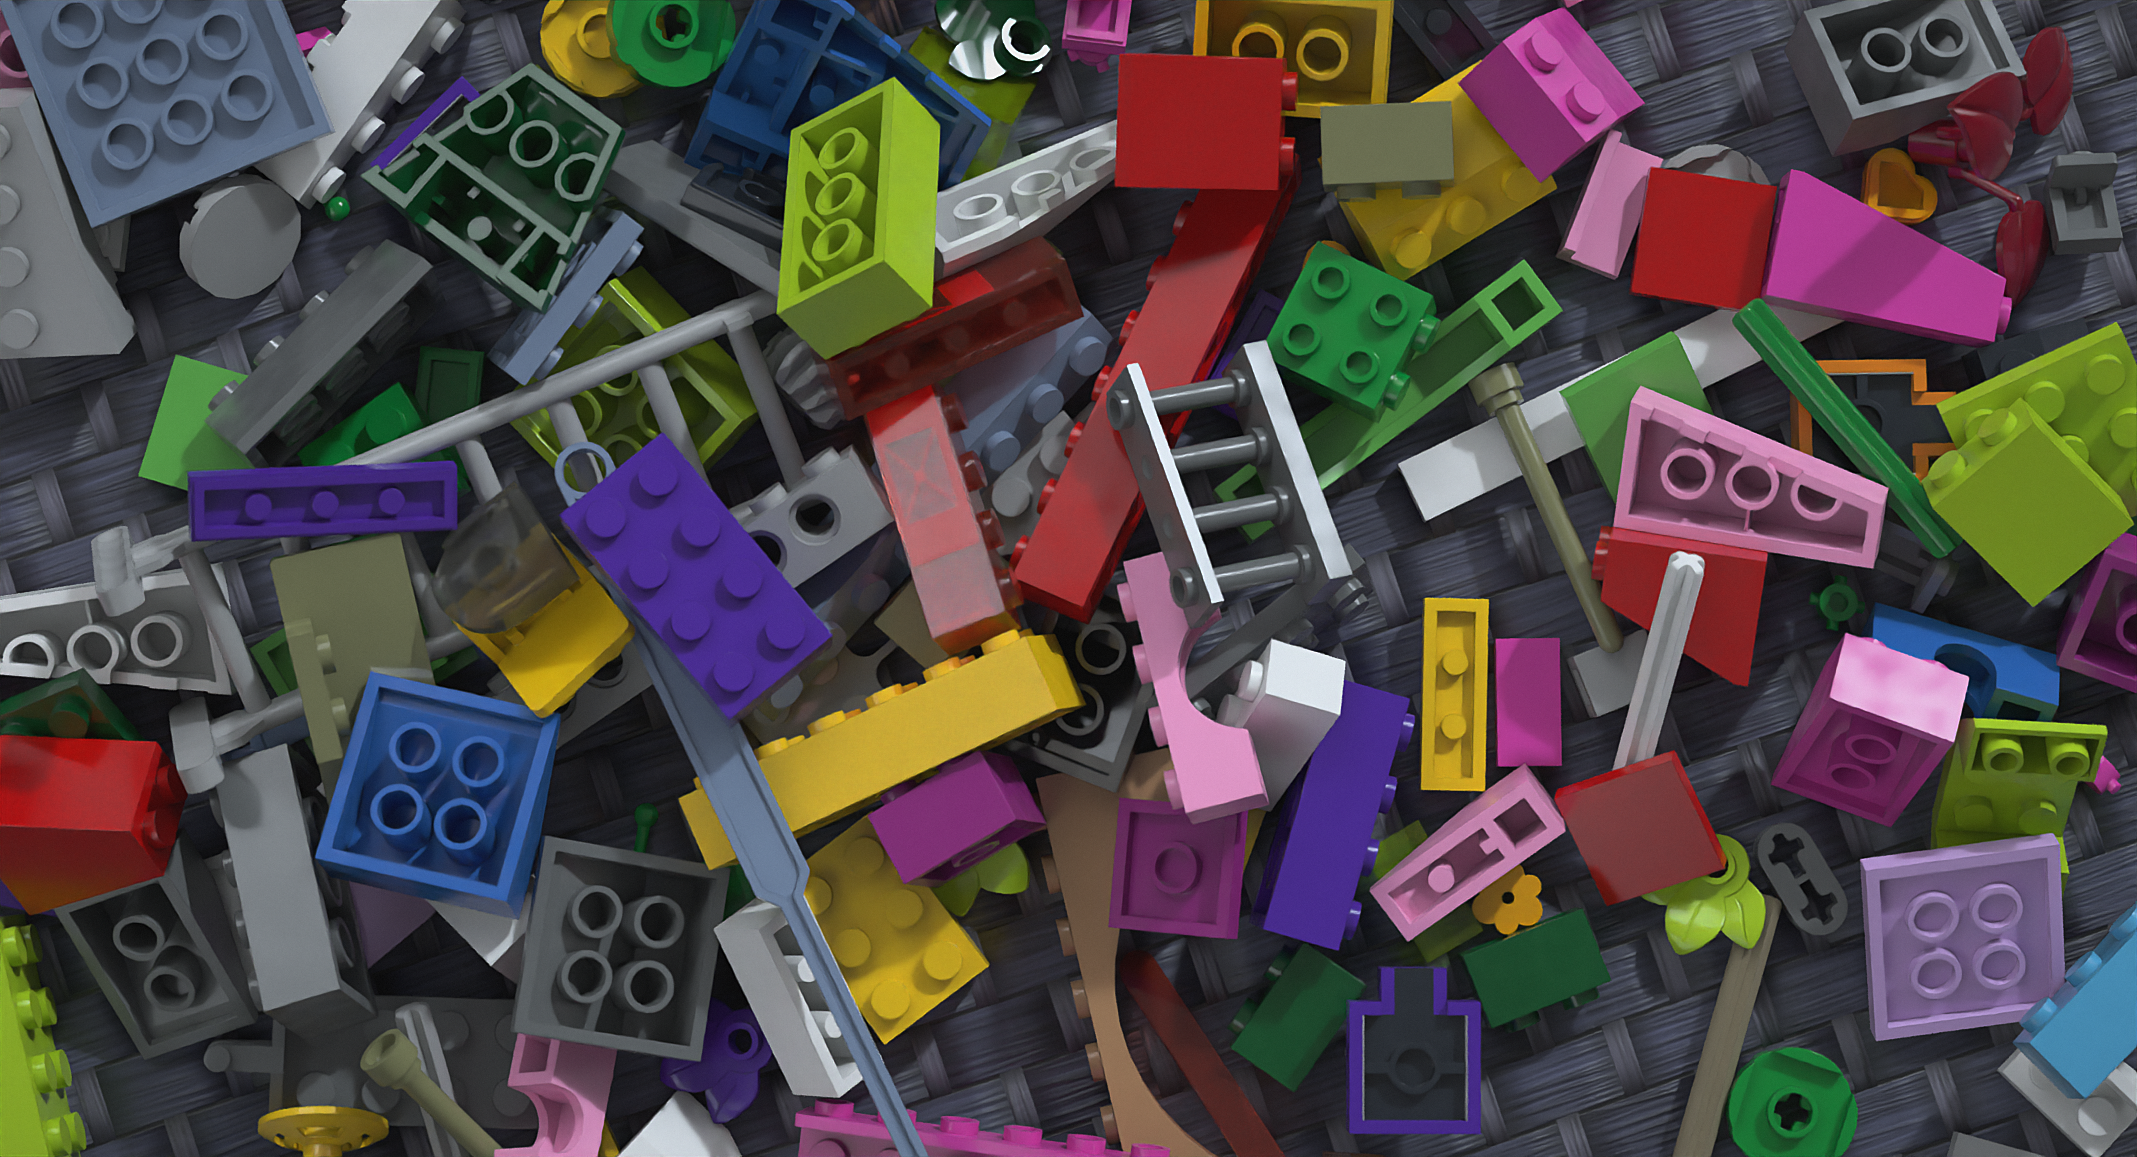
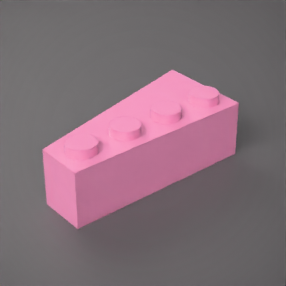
M1640 386L1630 403L1613 527L1873 569L1879 551L1888 487Z

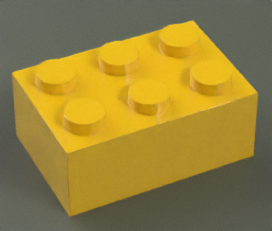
M1196 0L1193 55L1288 58L1287 72H1298L1297 110L1285 111V116L1321 118L1320 106L1386 104L1394 0Z
M867 815L806 860L810 873L803 896H805L860 1013L884 1045L989 966L988 960L954 915L946 908L932 887L905 885Z

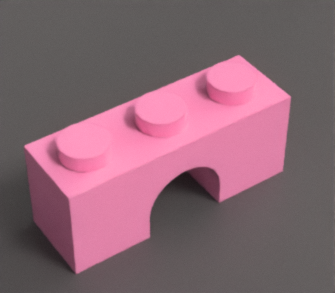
M518 1033L507 1087L526 1094L532 1100L538 1113L539 1130L532 1147L495 1149L494 1157H598L617 1051Z

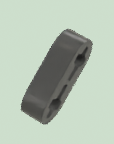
M1774 823L1760 831L1753 843V858L1774 896L1781 901L1782 909L1789 921L1798 930L1811 935H1826L1837 930L1847 916L1848 902L1843 889L1811 836L1802 827L1793 823ZM1777 834L1783 840L1796 839L1799 848L1792 853L1793 860L1801 871L1796 876H1793L1784 862L1772 864L1769 861L1768 854L1772 853L1775 849L1772 838ZM1807 881L1811 890L1816 895L1823 896L1829 894L1832 903L1825 908L1828 919L1823 923L1816 917L1804 918L1801 910L1808 905V900L1799 886Z

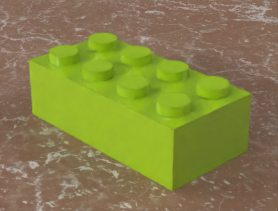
M895 77L791 130L777 315L825 360L851 347L860 346L869 338L904 321L913 320L922 312L932 308L940 123Z
M24 914L0 916V1157H81L80 1151L86 1149L85 1129L78 1112H70L65 1088L70 1087L72 1084L71 1069L65 1052L62 1049L56 1050L50 1025L57 1023L56 1005L51 990L48 987L41 988L36 963L41 962L43 958L42 945L36 927L33 924H26Z

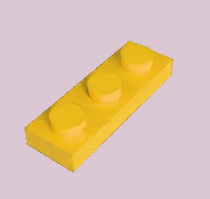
M1423 598L1419 790L1485 791L1489 599Z

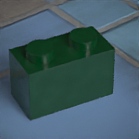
M1573 907L1538 921L1533 925L1520 928L1511 934H1505L1457 954L1474 998L1481 1002V1015L1485 1025L1490 1028L1502 1025L1505 1034L1524 1029L1541 1021L1537 1010L1559 1001L1562 1002L1565 1010L1589 1003L1601 997L1597 986L1612 981L1584 910L1579 907Z
M1300 940L1294 950L1286 944L1281 947L1263 974L1264 977L1271 981V984L1258 1002L1247 997L1226 1027V1029L1235 1034L1228 1044L1231 1049L1294 1093L1346 1019V1000H1359L1368 987L1302 940Z

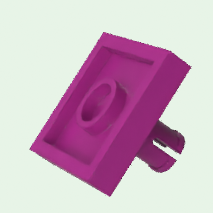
M1119 798L1108 927L1237 939L1248 810L1192 824L1185 812V808L1173 810L1171 802Z

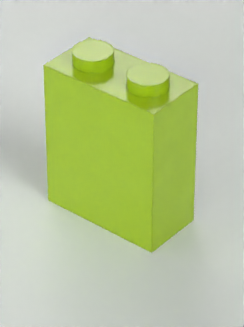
M2021 397L2008 408H2000L1991 413L1983 421L1978 433L1957 451L1951 450L1940 456L1931 466L1928 476L1921 481L1932 508L2032 607H2035L2134 525L2121 497Z

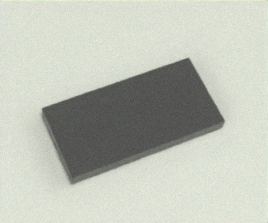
M654 140L621 148L602 190L778 298L781 253L680 205L688 184L701 171L700 169L685 164L682 157Z

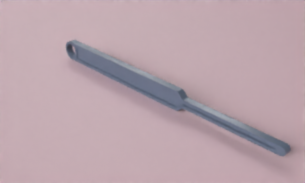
M574 443L565 448L556 461V481L568 508L587 493L571 489L564 479V467L570 458L580 453H591L603 461L606 468V477L616 470L607 451L595 443ZM601 574L613 601L636 628L632 641L756 898L781 908L900 1157H929L803 897L810 869L740 724L737 723L729 729Z

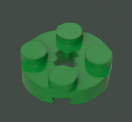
M610 0L607 8L606 34L610 43L609 53L612 60L618 67L625 69L639 82L657 89L676 90L705 80L726 61L735 39V14L730 1L726 3L725 0ZM668 8L676 10V21L685 25L684 35L677 34L673 36L671 42L662 37V30L656 27V17L664 16Z
M1781 1047L1757 1053L1738 1071L1731 1084L1725 1106V1116L1730 1139L1742 1151L1745 1157H1841L1849 1147L1855 1134L1858 1107L1854 1094L1851 1093L1849 1083L1834 1062L1808 1049ZM1790 1093H1796L1801 1096L1799 1106L1808 1110V1117L1805 1122L1794 1121L1790 1130H1786L1780 1127L1781 1116L1774 1113V1109L1778 1101L1786 1102Z

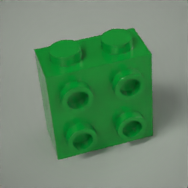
M1317 241L1266 341L1280 377L1379 424L1386 408L1396 411L1403 401L1411 382V376L1405 374L1416 351L1424 355L1429 350L1436 337L1441 320L1434 317L1437 310L1433 295Z

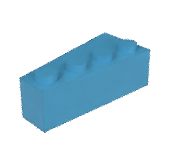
M2137 901L2112 924L2109 933L2094 950L2084 954L2069 968L2064 976L2067 981L2051 999L2048 996L2044 997L2028 1010L2019 1022L2024 1030L2012 1042L2068 1099H2086L2137 1047Z

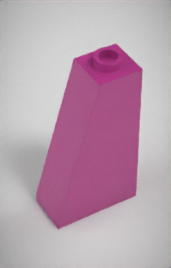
M1791 169L1781 178L1760 299L1767 305L1975 348L1987 346L1994 342L1996 334L2003 335L2005 333L2012 306L2011 298L2003 296L2006 278L1803 171Z

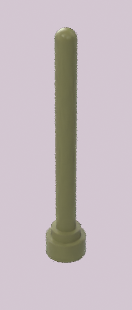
M1514 362L1489 369L1468 382L1474 400L1479 408H1486L1489 416L1496 415L1600 648L1607 653H1616L1624 645V636L1611 607L1601 602L1602 587L1598 580L1591 579L1592 565L1519 406L1524 401L1520 391L1525 385Z
M388 1030L369 1045L361 1058L360 1066L377 1084L382 1087L390 1086L394 1090L402 1088L473 1157H494L495 1149H503L420 1069L422 1062L417 1057L418 1048L400 1030Z

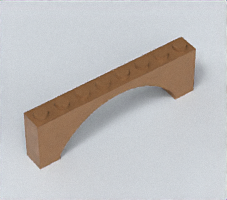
M1170 748L1136 755L1118 793L1063 772L1037 778L1038 792L1031 793L1047 825L1036 831L1048 829L1053 854L1041 857L1049 894L1063 893L1068 917L1056 919L1064 957L1077 954L1082 974L1081 980L1070 982L1079 1020L1092 1017L1097 1042L1085 1045L1093 1082L1107 1081L1112 1105L1100 1107L1108 1145L1121 1142L1123 1151L1131 1152V1144L1146 1143L1170 1148V1157H1218L1187 1134L1169 1116L1142 1080L1129 1054L1123 1036L1115 996V958L1120 928L1108 927L1119 798L1170 802L1164 778V771L1175 769Z

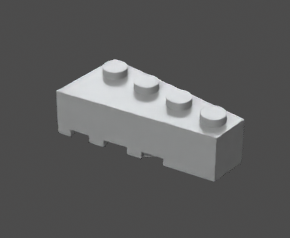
M33 87L0 88V359L120 354L138 329L130 309L125 310L115 286L118 279L110 259L102 254Z

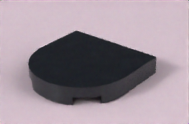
M712 163L705 166L688 184L680 205L774 251L782 252L787 183L750 167L744 169L742 176L723 172L725 168L723 163Z

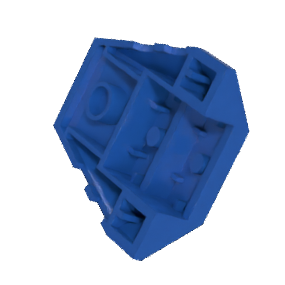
M755 0L729 51L726 61L716 77L685 155L684 163L700 170L712 163H723L725 167L723 172L742 176L746 167H750L787 183L791 130L895 77L940 123L938 193L959 184L991 128L992 120L845 0Z

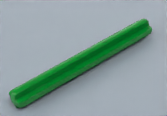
M1756 298L1738 311L1732 319L1734 327L1864 477L1888 487L1886 502L1930 553L1940 559L1956 549L1964 539L1932 508L1923 484L1762 299Z

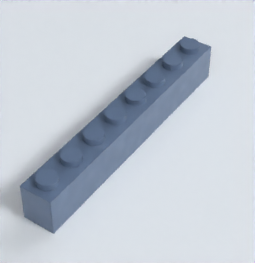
M1046 277L935 397L970 510L976 500L1006 468L1015 462L1019 453L1049 421L1058 415L1063 405L1092 374L1102 367L1106 358L1119 345L1092 313ZM932 427L896 440L888 449L914 471L921 470ZM934 430L923 471L926 473L925 479L957 502L937 434ZM885 451L906 521L917 482L914 480L913 472ZM879 458L871 469L891 496ZM925 481L919 482L907 525L957 507V505ZM833 510L817 526L830 523L834 519ZM897 513L893 522L794 588L831 632L833 641L831 648L757 707L772 722L789 705L797 700L801 691L832 658L840 653L845 643L876 610L884 605L889 595L915 568L912 566Z

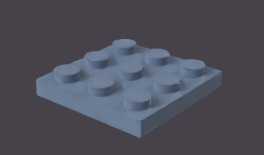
M600 206L584 227L546 314L542 315L522 309L486 358L524 386L532 376L539 381L543 380L563 354L564 350L557 343L571 324L581 329L599 308L603 297L596 292L609 274L615 273L619 277L622 276L641 252L643 245L637 242L636 239L644 228L624 212Z

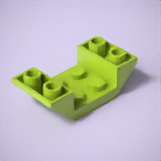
M1979 718L1960 719L1955 741L1946 753L1934 802L1931 849L2053 833L2060 844L2063 898L2069 876L2063 833L2077 782H2095L2108 736L2106 726Z

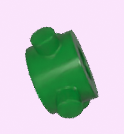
M1835 575L1834 584L1824 587L1819 593L1811 592L1809 595L1808 603L1816 605L1818 614L1827 621L1826 629L1838 631L1841 621L1848 620L1855 613L1863 614L1865 602L1858 601L1855 591L1847 585L1848 577Z

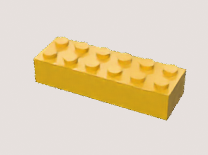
M1031 628L1021 632H1017L1016 629L1005 632L982 643L980 646L984 656L975 659L974 655L960 660L958 656L923 671L922 674L926 683L918 686L917 682L903 687L901 684H896L870 695L864 699L869 709L867 711L861 712L859 708L845 714L843 710L835 712L809 724L807 728L811 737L805 739L804 735L790 740L784 737L753 750L795 840L880 801L883 794L906 781L915 779L916 783H919L938 774L939 771L936 766L971 750L973 753L978 750L988 751L1085 706V700L1055 634L1034 635ZM694 778L693 781L697 790L678 798L709 871L740 864L699 778Z

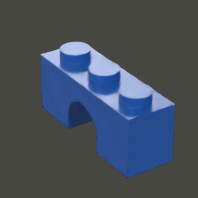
M1875 602L1860 637L1876 639L1885 644L1887 648L1920 660L1929 659L1940 662L1949 670L1970 677L1964 702L1971 708L1975 718L2051 722L2059 706L2060 666L2056 665V654Z

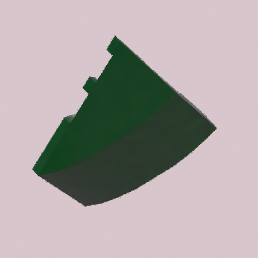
M529 63L464 106V116L432 137L425 132L412 141L415 147L413 150L384 169H381L377 164L360 176L432 242L519 307L545 315L595 202L617 160L626 132L618 124L537 66Z

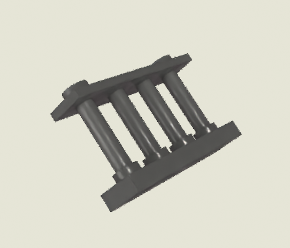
M1266 340L1243 344L1221 372L1223 378L1148 391L1139 363L1126 365L1106 393L1108 419L1112 427L1120 432L1170 572L1169 586L1175 604L1183 609L1190 629L1199 628L1205 624L1224 602L1222 593L1292 579L1294 583L1299 584L1306 605L1329 601L1353 575ZM1221 404H1228L1229 407L1235 410L1244 436L1171 450L1158 416ZM1249 462L1252 466L1256 467L1265 492L1264 495L1192 509L1179 477L1180 474ZM1268 520L1277 525L1287 552L1286 554L1212 568L1200 534Z

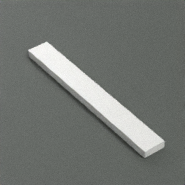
M1767 305L1799 342L1844 321ZM1720 309L1673 332L1679 337L1702 389L1763 360L1734 327L1732 319L1737 313L1735 311ZM1614 361L1520 405L1546 464L1584 446L1559 391ZM1497 417L1396 465L1423 522L1522 476Z

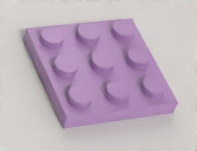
M2053 833L1860 859L1870 1029L1876 1041L2020 1022L2022 1017L2038 1001L2047 996L2051 999L2065 983L2060 844Z

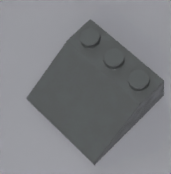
M542 836L510 1032L622 1052L700 1062L719 940L713 929L721 924L723 920L731 868L723 867L709 871L707 864Z

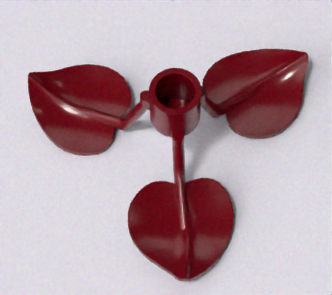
M2058 26L2042 29L2029 44L2022 62L2027 73L2023 79L2019 81L2014 73L2005 71L1997 72L1981 79L1947 105L1951 115L1909 133L1908 137L1909 155L1914 162L1948 166L1950 178L1963 179L2003 200L2007 204L2009 212L2002 217L1997 232L1996 261L1998 275L2006 278L2003 296L2011 298V310L2016 308L2025 298L2042 271L2049 246V226L2045 209L2040 201L2028 200L2023 204L2021 196L1991 180L2001 175L2010 161L2013 140L2016 137L2014 129L2019 122L2025 121L2030 117L2034 134L2044 136L2051 133L2059 125L2067 112L2073 91V61L2063 28ZM1969 164H1971L1973 171L1968 169Z

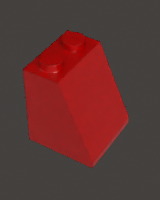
M1157 53L1119 54L1115 187L1281 189L1283 176H1294L1296 140L1295 137H1284L1285 111L1297 110L1298 72H1287L1288 58Z
M1602 525L1599 541L1596 543L1591 576L1593 580L1603 581L1601 602L1649 632L1670 556L1682 551L1688 555H1698L1704 560V576L1682 652L1731 683L1748 687L1768 552Z
M0 735V879L30 916L164 876L172 846L176 839V832L184 804L188 797L176 764L171 762L157 742Z

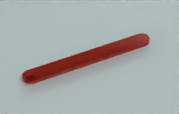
M1141 950L1132 951L1125 955L1119 967V975L1122 982L1238 1157H1285L1155 958Z

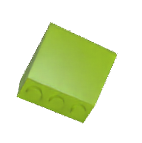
M639 266L607 282L598 293L603 297L602 303L581 329L571 324L557 343L564 350L563 354L545 378L689 320L692 317L642 266ZM713 339L661 359L705 472L717 463L760 418L740 366ZM637 370L570 397L588 442L595 443L605 449L616 469L662 433ZM532 376L525 386L539 380ZM520 383V384L515 388V390H518V389L523 388V387H525V386ZM546 407L509 422L555 469L556 461L563 448ZM594 455L602 477L605 479V465L598 456ZM567 462L564 467V479L575 491L580 492L569 462Z

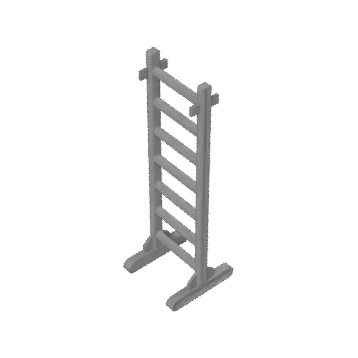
M762 289L740 299H733L714 307L713 310L335 465L408 463L455 445L502 559L506 563L525 544L479 434L546 407L563 450L574 443L588 442L570 397L637 370L661 432L666 434L712 490L661 359L727 333L784 477L785 483H782L783 488L787 489L805 476L801 470L805 461L751 326L754 321L777 312L778 298ZM580 453L568 460L580 492H589L604 480L593 454ZM819 499L807 500L799 506V510L803 511L824 501ZM751 500L728 509L737 521L752 513L748 506ZM187 525L167 534L156 535L135 544L127 526L116 527L96 536L91 541L96 592L107 616L121 615L140 606L145 601L142 576L160 569L178 558L246 709L236 710L214 719L205 698L194 697L177 704L168 712L177 771L187 793H200L216 786L224 779L221 754L245 745L258 734L305 715L300 691L298 688L270 700L203 549L219 541L191 542ZM400 532L417 609L428 633L424 636L430 663L474 645L458 629L455 623L452 624L414 533ZM307 537L279 538L285 554L312 548ZM594 565L588 567L606 590V584L599 570Z

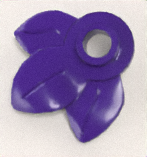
M710 996L700 1062L663 1058L659 1076L663 1084L678 1091L696 1093L705 1090L710 1117L713 1123L722 1124L739 1117L758 1098L760 1092V1070L772 1061L774 1053L752 1009H738L734 1011L718 997ZM742 1029L748 1031L752 1038L751 1048L746 1053L741 1052L736 1046V1036Z

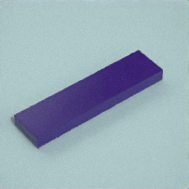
M454 461L187 471L188 529L191 542L457 530V465Z

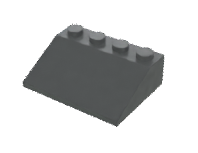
M388 239L377 249L371 245L364 247L344 269V273L348 278L331 295L326 290H323L314 296L299 314V318L303 322L286 339L278 335L270 340L253 360V363L258 367L240 385L233 380L212 398L208 404V409L212 413L204 422L251 469L283 468L446 304L434 269L423 257Z

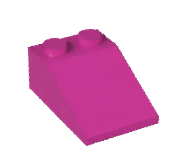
M1565 6L1536 17L1503 40L1458 82V85L1540 183L1604 136L1610 128L1616 127L1645 104Z
M1845 633L1819 676L1775 769L1771 785L1891 828L1953 745L1970 677L1951 671L1940 662L1929 659L1920 660L1887 648L1885 644L1876 639L1856 637Z

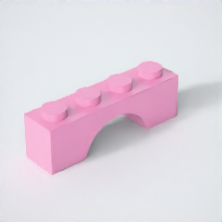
M1159 552L1123 562L1128 582L1117 585L1118 594L1126 622L1138 620L1143 644L1132 646L1142 685L1151 682L1154 684L1159 706L1149 708L1148 714L1157 746L1169 744L1175 769L1164 771V778L1173 810L1184 807L1192 824H1197L1269 805L1254 742L1248 730L1225 726L1210 720L1192 705L1186 690L1185 674L1189 655L1201 635L1222 618L1220 608L1218 607L1202 627L1190 629L1183 609L1179 608L1172 598L1169 586L1170 572L1163 553Z

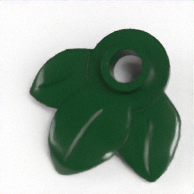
M937 0L935 3L934 11L940 31L951 43L957 45L950 55L947 64L965 78L973 81L987 82L993 81L1006 73L1021 78L1032 77L1041 73L1052 57L1053 44L1051 36L1045 24L1035 18L1034 0ZM1011 44H1021L1027 49L1029 55L1019 53Z

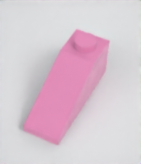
M1524 763L1467 804L1371 886L1370 892L1409 942L1566 831L1564 819L1556 803L1526 763Z

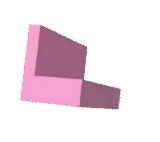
M1610 128L1600 141L1556 257L1615 280L1619 275L1640 221L1648 169L1651 166L1660 168L1663 159L1620 143L1622 133Z

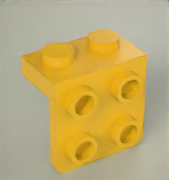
M546 527L449 615L458 629L497 664L529 709L539 718L548 717L558 707L569 702L576 691L587 680L623 651L625 645L632 640L636 632L633 623L615 604L612 597L591 571Z

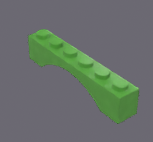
M1525 259L1440 323L1436 337L1429 350L1424 355L1416 351L1405 374L1411 376V382L1400 406L1396 411L1386 408L1379 424L1341 405L1333 403L1299 427L1322 491L1468 384L1474 377L1483 373L1541 330L1563 311ZM1249 463L1216 487L1212 496L1217 503L1264 495L1265 492L1256 467ZM1268 520L1237 526L1236 528L1250 546L1277 525Z

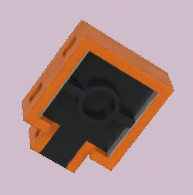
M1926 359L1816 361L1920 482L1928 476V460H1937L1940 456L1951 450L1957 451L1936 406L1937 403L1956 395V392H1926ZM1790 391L1791 448L1865 478Z

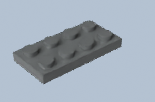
M1350 543L1345 545L1343 549L1353 575L1329 601L1306 605L1299 584H1295L1186 669L1185 682L1189 701L1201 714L1216 722L1217 717L1215 714L1218 713L1224 696L1226 694L1234 696L1238 690L1240 678L1249 660L1257 662L1272 639L1313 651L1319 643L1316 636L1335 621L1340 626L1345 625L1366 609L1369 605V600L1366 597L1374 590L1365 561ZM1156 693L1144 702L1147 710L1159 706Z

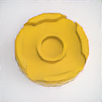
M550 0L545 6L541 21L540 41L543 56L560 82L579 95L600 100L627 96L645 85L633 78L625 69L618 67L609 53L610 43L606 34V13L610 0ZM664 16L656 17V27L662 30V37L668 40Z

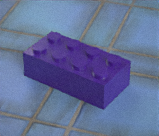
M664 432L559 515L565 531L729 729L734 727L832 647L833 635Z
M1343 681L1340 716L1286 790L1248 923L1264 930L1337 951L1339 950L1342 938L1352 939L1361 912V903L1353 901L1360 875L1364 877L1370 876L1379 849V840L1371 838L1378 813L1387 815L1396 791L1397 778L1389 775L1396 750L1403 753L1406 751L1414 728L1415 715L1406 713L1410 702L1409 698L1351 681Z

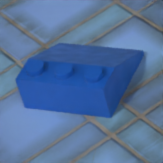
M370 671L315 859L331 878L519 920L538 851L561 723L560 713L553 712L548 717L539 718L528 706Z

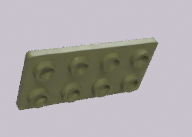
M399 533L370 534L271 558L269 563L314 753L329 806L332 802L370 671L435 686Z

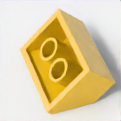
M1482 60L1410 102H1452L1454 187H1441V197L1434 199H1403L1402 189L1376 190V200L1339 202L1366 258L1378 270L1399 280L1405 281L1557 189L1552 175L1541 183L1535 178L1458 85V82ZM1320 156L1317 160L1322 168V156Z

